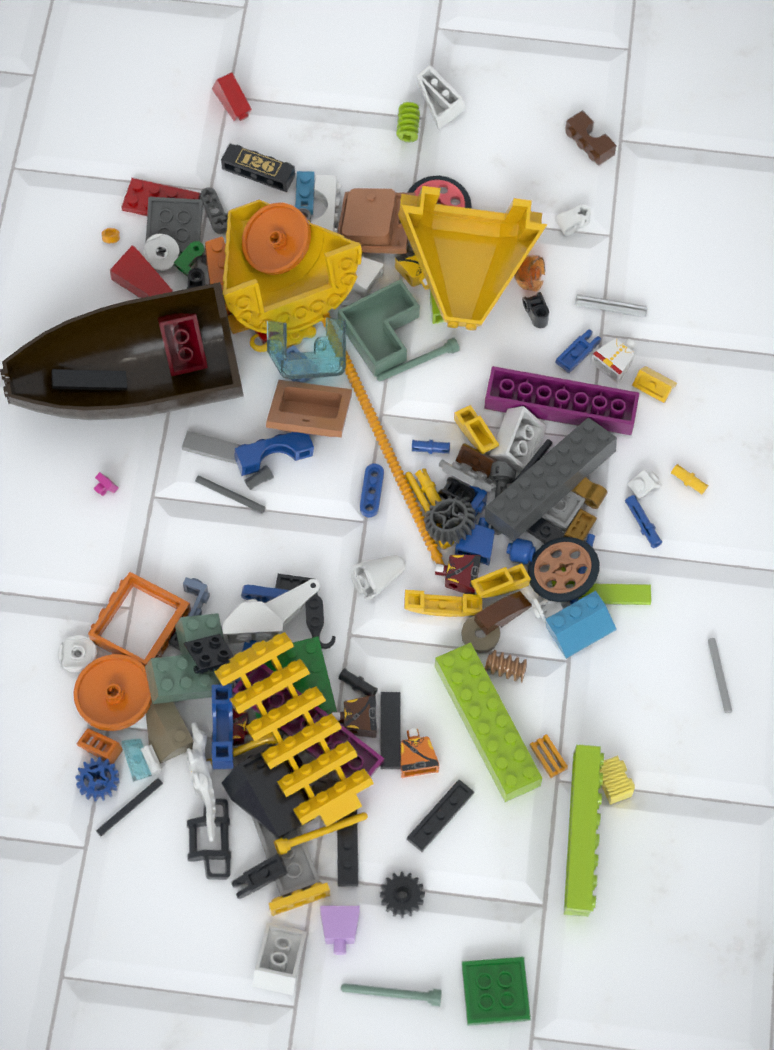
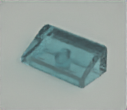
M142 740L121 741L133 782L152 776L141 752V749L144 748Z

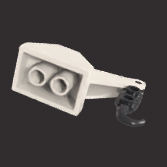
M310 579L266 603L258 602V600L254 599L241 603L223 622L224 641L227 645L244 644V642L249 643L250 640L258 642L264 640L268 642L275 635L282 634L283 627L304 606L306 608V625L312 638L319 636L320 640V634L324 626L323 600L317 595L320 591L319 581ZM332 636L329 643H322L320 641L321 648H331L335 643L336 637Z

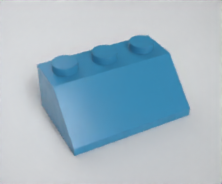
M596 591L545 619L547 630L566 659L616 631L609 611Z

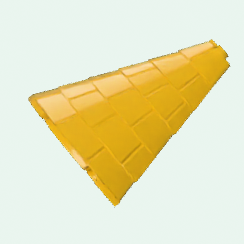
M259 199L228 211L226 257L223 275L224 285L222 291L224 302L229 311L241 324L254 331L271 334V331H280L282 334L293 333L320 322L324 319V314L332 308L334 310L337 309L345 300L358 277L356 271L358 265H361V244L346 239L341 234L310 223L308 220L311 228V242L302 261L292 270L283 274L268 275L261 273L248 263L242 250V236L248 221L259 209L269 205V203Z

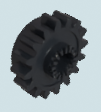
M401 871L398 877L395 873H392V879L386 877V884L381 885L383 891L380 892V898H384L381 900V905H386V912L392 911L394 917L397 914L401 915V918H404L405 914L411 917L413 911H419L418 905H423L424 900L421 899L425 897V892L421 891L423 884H417L419 878L412 879V873L404 876V872ZM399 892H405L408 896L400 898L397 894Z

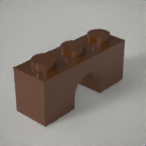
M582 110L566 120L565 132L568 137L577 143L580 149H583L588 154L590 160L599 166L615 155L617 145L606 134L600 137L590 136L589 134L593 131L594 121Z

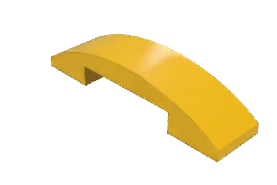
M405 590L404 609L433 616H475V614L482 611V598L474 594H463L462 597L424 594V591Z

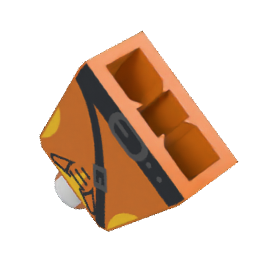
M417 728L407 730L408 739L401 741V778L439 772V762L430 738L427 736L420 737Z

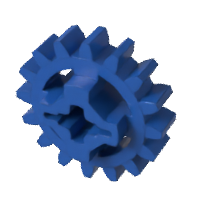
M99 757L97 762H94V759L90 758V764L83 762L84 769L78 768L80 775L75 776L76 781H79L76 783L77 789H80L81 795L86 793L87 800L93 797L94 801L97 802L98 797H101L105 801V795L112 797L111 791L118 790L115 784L120 783V779L117 778L119 772L115 770V764L109 766V759L102 762L101 757ZM107 772L110 773V775H111V780H109V778L106 777V776H107ZM85 779H87V781L89 782V783H88V788L86 787V785H85V783H84V780H85Z

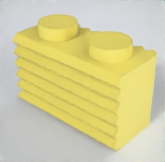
M618 755L604 760L602 769L599 771V773H603V783L601 786L610 805L632 797L633 790L635 789L633 780L631 778L628 779L625 773L627 771L626 765L623 760L620 761Z

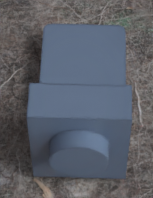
M186 577L183 582L184 592L198 596L189 616L201 615L203 603L206 604L210 597L208 586L199 579Z

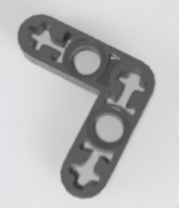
M210 187L204 188L200 195L214 232L224 234L227 232L228 213L224 212L215 189ZM206 195H209L211 197L212 202L209 203V199ZM218 208L219 212L213 214L210 212V209Z

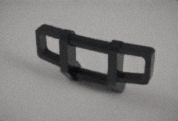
M215 799L216 805L223 806L224 817H215L214 820L215 826L220 827L221 850L197 851V828L207 826L206 807L204 804L202 817L186 821L187 828H189V853L187 854V861L197 862L204 860L207 879L227 880L230 876L231 851H229L228 826L230 825L228 800ZM209 860H225V873H211Z

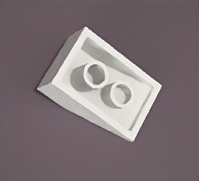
M267 923L254 969L252 986L293 995L307 932Z

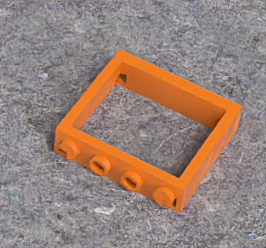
M129 572L123 580L121 579L118 590L111 594L109 604L106 608H102L98 616L99 619L95 624L91 625L88 635L95 645L108 652L130 656L146 666L151 658L162 657L169 646V640L176 631V623L181 617L189 615L191 606L186 600ZM133 587L177 609L145 659L101 637Z

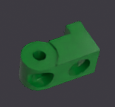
M199 241L192 242L173 262L174 266L188 277V272L192 269V265L205 255L204 245Z

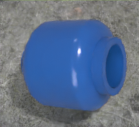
M517 538L514 542H509L506 554H509L511 562L527 565L529 562H532L536 547L533 546V542L530 540Z

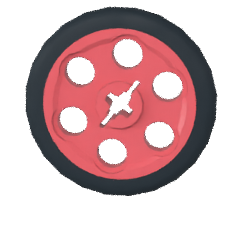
M436 175L422 178L414 183L407 192L415 193L418 196L422 186L445 187L448 192L445 194L440 193L437 203L472 209L471 198L467 190L459 182L446 176ZM452 199H458L460 201V204L453 205L450 201Z

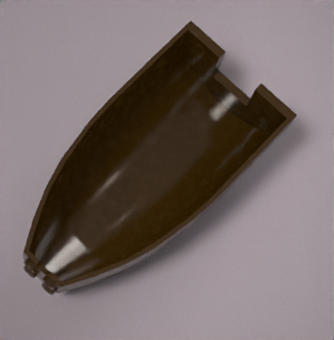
M221 282L124 301L68 319L20 347L2 361L3 369H0L2 380L5 383V386H3L4 395L7 398L8 404L38 413L70 419L110 420L144 417L244 397ZM175 313L196 314L208 368L171 376L157 317ZM52 369L126 371L128 388L126 391L52 389L51 371Z

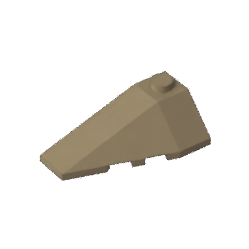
M174 702L151 703L146 713L149 745H152L160 764L187 752L188 748L193 749L194 741Z

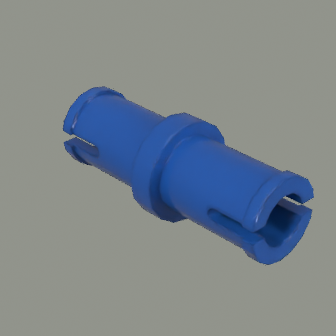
M431 439L429 441L412 440V452L450 454V442H434Z

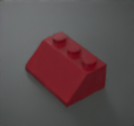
M175 313L157 317L171 376L208 368L196 314Z

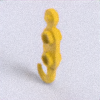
M310 326L302 331L288 334L281 333L273 336L263 345L255 344V339L259 336L255 334L250 338L249 343L251 348L257 352L281 351L300 344L303 338L315 337L316 328Z

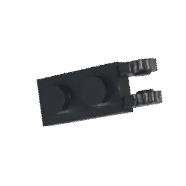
M276 854L247 870L242 876L234 879L231 884L235 888L247 882L248 886L236 893L237 898L242 899L289 872L281 855Z

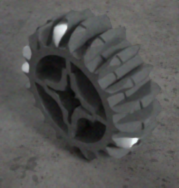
M449 496L445 500L442 497V501L438 502L435 500V506L430 505V511H426V517L424 518L426 531H428L431 538H434L436 542L441 541L443 545L446 542L452 545L453 541L459 544L460 539L466 540V535H471V530L475 529L477 521L475 510L470 502L467 503L464 498L460 500L458 496L454 499ZM458 512L464 514L465 517L458 515ZM436 524H441L443 528H439L438 526H436Z

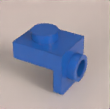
M470 485L469 487L475 491V498L471 505L475 510V516H477L486 507L487 492L479 487Z

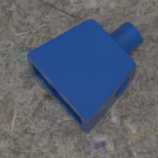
M481 517L478 524H475V529L471 530V535H466V540L460 539L459 544H456L455 555H481L480 563L489 566L495 531L489 528L490 524L485 521L484 517Z

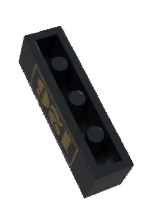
M229 143L221 158L222 170L286 193L295 178V166L276 160L271 156L262 155L254 150L245 149L240 145Z

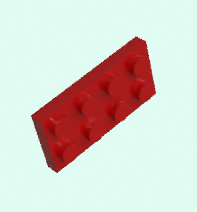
M131 178L121 207L122 211L147 216L148 197L200 199L201 195L200 192Z

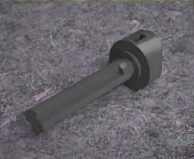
M503 461L493 462L491 466L490 479L497 482L495 498L516 477V469H512ZM491 525V529H493V530L495 531L494 534H496V535L502 534L500 531H498L496 528H494V527Z

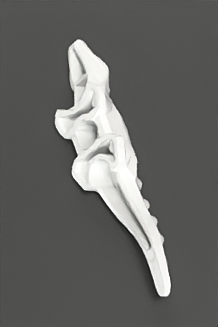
M193 722L191 724V731L194 743L192 750L190 748L187 749V762L189 770L192 771L195 794L201 796L206 807L209 841L213 842L215 837L216 803L211 783L212 779L209 774L212 773L210 761H206L205 758L207 734L199 729L197 722Z

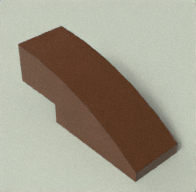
M518 591L496 601L475 614L474 621L488 635L499 626L502 628L532 607V604L521 591Z

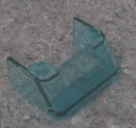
M326 318V336H320L315 340L314 352L287 353V323L267 321V352L281 376L285 379H303L342 375L346 368V320Z

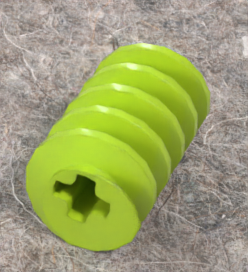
M404 102L398 109L396 135L405 142H414L418 139L420 111L418 110L419 105L416 103Z

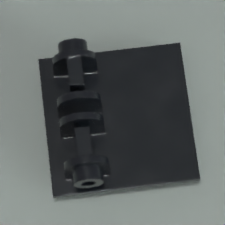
M221 634L184 642V646L196 664L193 667L195 674L201 675L208 672V670L210 672H213L214 669L218 670L222 665L230 663L229 659L234 657Z

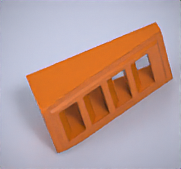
M89 728L86 729L76 743L77 746L94 756L101 757L103 761L109 759L110 764H114L123 751L119 742ZM91 736L94 737L88 745L87 742L89 741Z

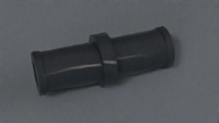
M345 668L339 674L338 679L350 685L354 691H360L366 696L376 695L378 688L364 681L363 677H358Z

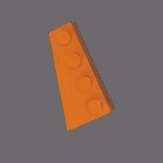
M223 236L205 242L209 284L221 282L222 291L226 257V244ZM225 304L227 316L231 315L232 313Z

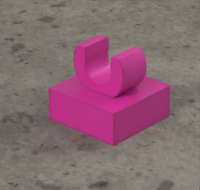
M101 472L95 477L100 482L94 487L98 494L104 496L108 490L115 493L119 489L115 483Z

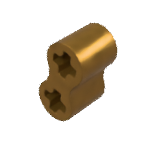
M586 477L572 490L575 494L585 498V504L593 509L599 508L608 493L603 486L591 482Z

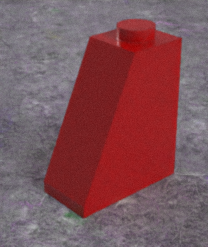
M233 72L218 78L212 90L233 121L237 119L242 121L248 118V114L252 109Z

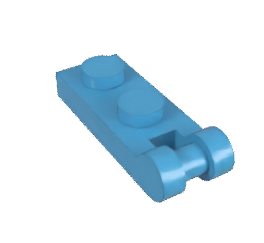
M297 171L295 207L297 209L305 208L313 215L315 171Z

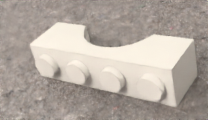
M316 175L315 200L323 203L327 210L321 217L313 219L312 223L337 233V228H334V225L338 224V213H335L336 208L339 209V198H336L337 193L340 194V183H337V175Z

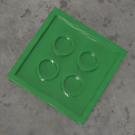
M524 957L461 962L467 1026L531 1020Z

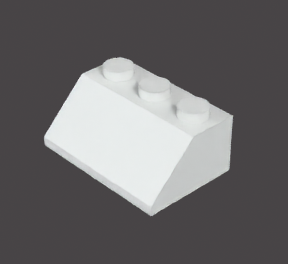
M524 406L507 409L496 437L499 446L492 449L489 456L496 459L497 462H506L512 469L521 472L538 451L547 427Z

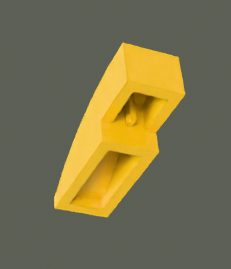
M471 405L454 412V421L479 452L484 454L499 446L482 417L476 414Z
M521 563L509 569L504 567L471 580V584L479 598H488L529 586L531 579Z

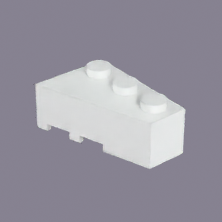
M430 65L417 75L421 93L438 130H440L465 110L464 99Z

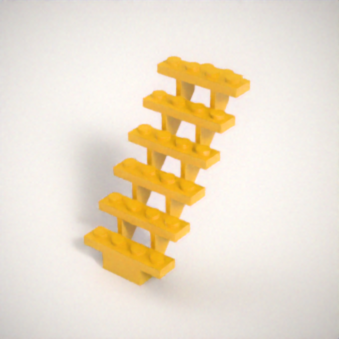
M283 632L282 634L275 635L268 642L264 640L257 642L249 649L235 654L233 658L229 659L230 663L222 665L214 673L222 686L240 677L246 690L238 692L234 697L230 698V701L238 714L254 705L259 710L262 717L253 720L245 726L252 739L256 741L270 732L274 736L278 744L268 748L261 755L270 769L286 760L293 769V773L285 775L277 783L286 797L301 788L305 790L310 800L301 803L293 809L301 824L304 825L320 816L327 827L362 807L356 794L374 783L365 769L354 772L348 778L345 777L340 766L358 755L349 741L339 744L330 751L324 738L342 728L333 714L322 717L316 723L313 722L308 711L326 700L316 686L307 689L298 696L292 683L310 673L301 659L293 661L287 667L282 668L276 656L294 647L291 639ZM271 660L276 672L251 686L246 673ZM286 687L293 699L288 700L284 705L276 709H272L267 714L261 701ZM302 715L308 726L283 741L277 728ZM318 742L324 754L312 762L304 764L299 769L293 756ZM334 770L340 781L315 796L309 784Z

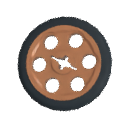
M561 537L545 543L534 553L532 562L528 566V575L531 579L529 583L534 592L540 597L554 602H568L586 594L596 582L600 571L599 558L593 547L585 541L572 537ZM555 551L562 552L558 558H553L552 554ZM573 552H580L578 558L573 559L570 557ZM544 565L550 566L547 572H541L540 568ZM562 567L566 568L565 572H562ZM580 567L588 568L583 574L577 572ZM555 580L557 583L554 587H547L549 581ZM574 581L576 583L573 588H566L567 582Z

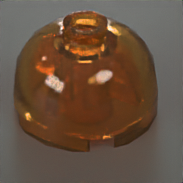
M528 255L514 275L519 287L528 291H539L544 282L540 281L541 275H545L543 257H540V255Z

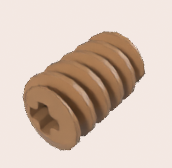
M494 650L488 655L485 670L487 672L490 668L492 675L498 670L499 677L506 673V679L513 675L515 682L521 677L522 683L527 669V659L520 663L517 656L512 661L511 654L505 659L504 652L497 656V650Z

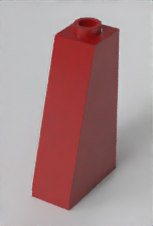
M133 245L110 269L111 280L139 298L173 292L170 286Z

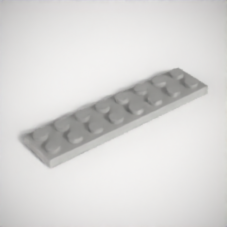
M268 743L235 756L234 768L239 763L268 749ZM252 817L265 855L269 859L278 854L275 849L274 840L280 838H277ZM298 828L281 838L289 840L302 835V832ZM305 842L291 847L287 854L281 855L289 872L275 880L281 896H289L293 891L311 888L313 884L320 882Z

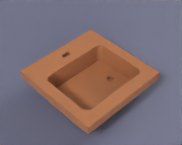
M354 188L349 192H345L337 233L343 235L346 239L360 243L362 253L407 254L409 240L398 217V213L400 210L401 194L416 195L415 193H397L393 189Z
M278 380L267 417L266 428L342 438L352 397V389Z

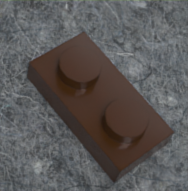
M466 443L462 444L455 460L460 464L465 463L471 466V470L475 472L485 473L487 478L490 477L493 462H497L496 459L485 453L482 454Z

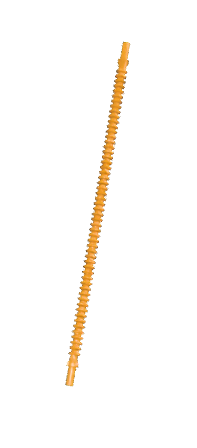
M327 312L323 315L324 319L321 320L324 324L323 327L326 328L325 331L328 332L329 340L332 341L331 344L336 349L335 353L340 358L339 361L342 362L343 370L348 375L349 383L354 388L353 391L356 393L355 396L358 397V401H360L366 419H368L370 427L373 428L372 432L377 437L376 441H379L378 445L383 450L382 454L385 455L384 458L387 459L389 468H392L391 472L393 477H396L395 481L398 482L397 486L402 491L401 495L404 496V500H407L406 504L408 509H411L410 513L413 514L412 518L417 523L416 527L419 528L418 531L421 532V537H424L423 541L426 542L425 546H428L427 550L431 552V559L436 564L445 565L442 560L443 555L437 549L438 544H435L436 541L426 531L425 516H422L421 507H418L419 503L416 502L414 493H411L412 489L409 488L410 484H407L406 475L401 470L402 467L399 465V461H397L395 452H392L393 448L388 443L389 439L384 434L385 430L382 429L381 422L378 421L379 417L374 412L366 390H363L364 386L359 381L360 377H358L356 369L353 368L354 364H352L350 356L347 355L348 351H346L344 343L341 342L342 339L338 330L335 329L336 326L333 325L334 321H332L330 313Z

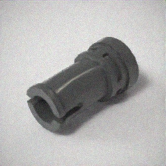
M265 465L256 474L244 481L247 487L252 490L259 484L273 479L274 476L270 468Z

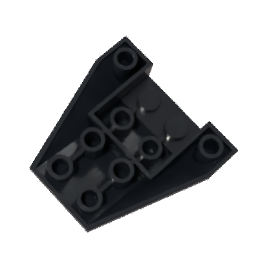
M264 750L239 763L221 784L235 804L277 838H281L303 826L293 809L310 799L303 788L288 797L285 796L277 781L294 771L287 760L270 769L261 755L266 751ZM296 754L293 758L300 769L303 766L302 760Z

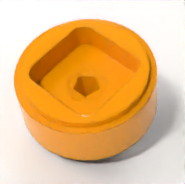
M107 228L101 233L102 241L105 243H116L120 240V232L115 228Z

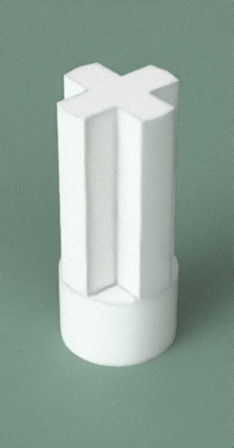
M152 745L144 746L141 752L151 774L155 775L163 771Z

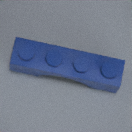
M291 432L284 435L278 434L266 440L260 439L248 445L242 444L235 448L234 457L241 476L258 472L262 460L270 454L283 453L298 461L312 457L314 446L309 434Z
M222 684L212 685L213 769H234L233 705L230 701V698L233 697L232 684L222 686Z

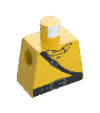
M413 250L395 258L396 270L411 287L421 284L425 290L430 289Z

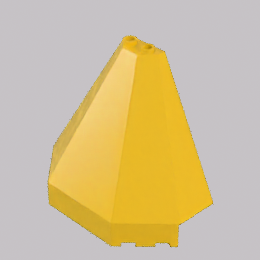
M422 186L418 196L401 194L398 217L444 322L447 323L449 328L461 326L466 327L465 329L477 330V327L483 324L548 225L541 223L542 213L531 211L532 200L513 198L506 213L440 205L436 203L440 196L441 188Z

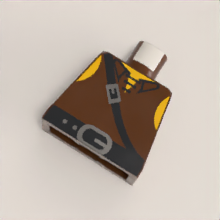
M375 695L344 701V712H332L340 724H344V727L355 736L377 738Z

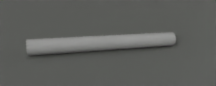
M710 638L708 639V644L724 712L731 713L732 707L716 639Z

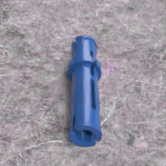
M635 495L629 496L625 503L639 524L640 532L646 536L651 548L660 546L662 540L655 531V525L648 519Z

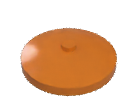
M272 203L264 206L250 218L244 229L242 250L246 260L253 268L268 275H279L292 270L302 261L309 249L311 242L310 224L306 216L293 205Z
M106 655L92 661L79 674L74 686V703L80 716L89 725L104 731H117L134 725L143 718L152 703L145 666L127 655Z

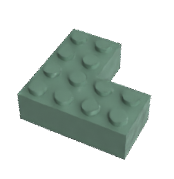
M402 279L338 310L339 325L374 377L407 361V349L394 330L419 318L420 305Z
M219 613L181 617L176 623L175 629L181 655L151 658L145 666L152 704L212 697V685H220V681L214 671L210 672L208 670V672L201 675L195 674L193 667L196 664L184 646V642L221 634L224 639ZM234 682L228 683L232 684V689H234Z

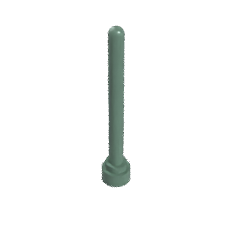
M453 337L447 340L444 346L377 375V380L383 381L444 353H456L460 351L458 342Z
M354 984L341 985V990L348 993L428 1001L432 1006L440 1007L441 989L419 992Z

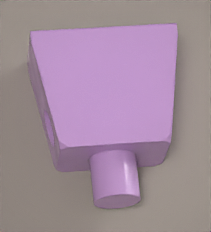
M320 906L325 944H334L335 955H345L346 944L355 943L360 906Z

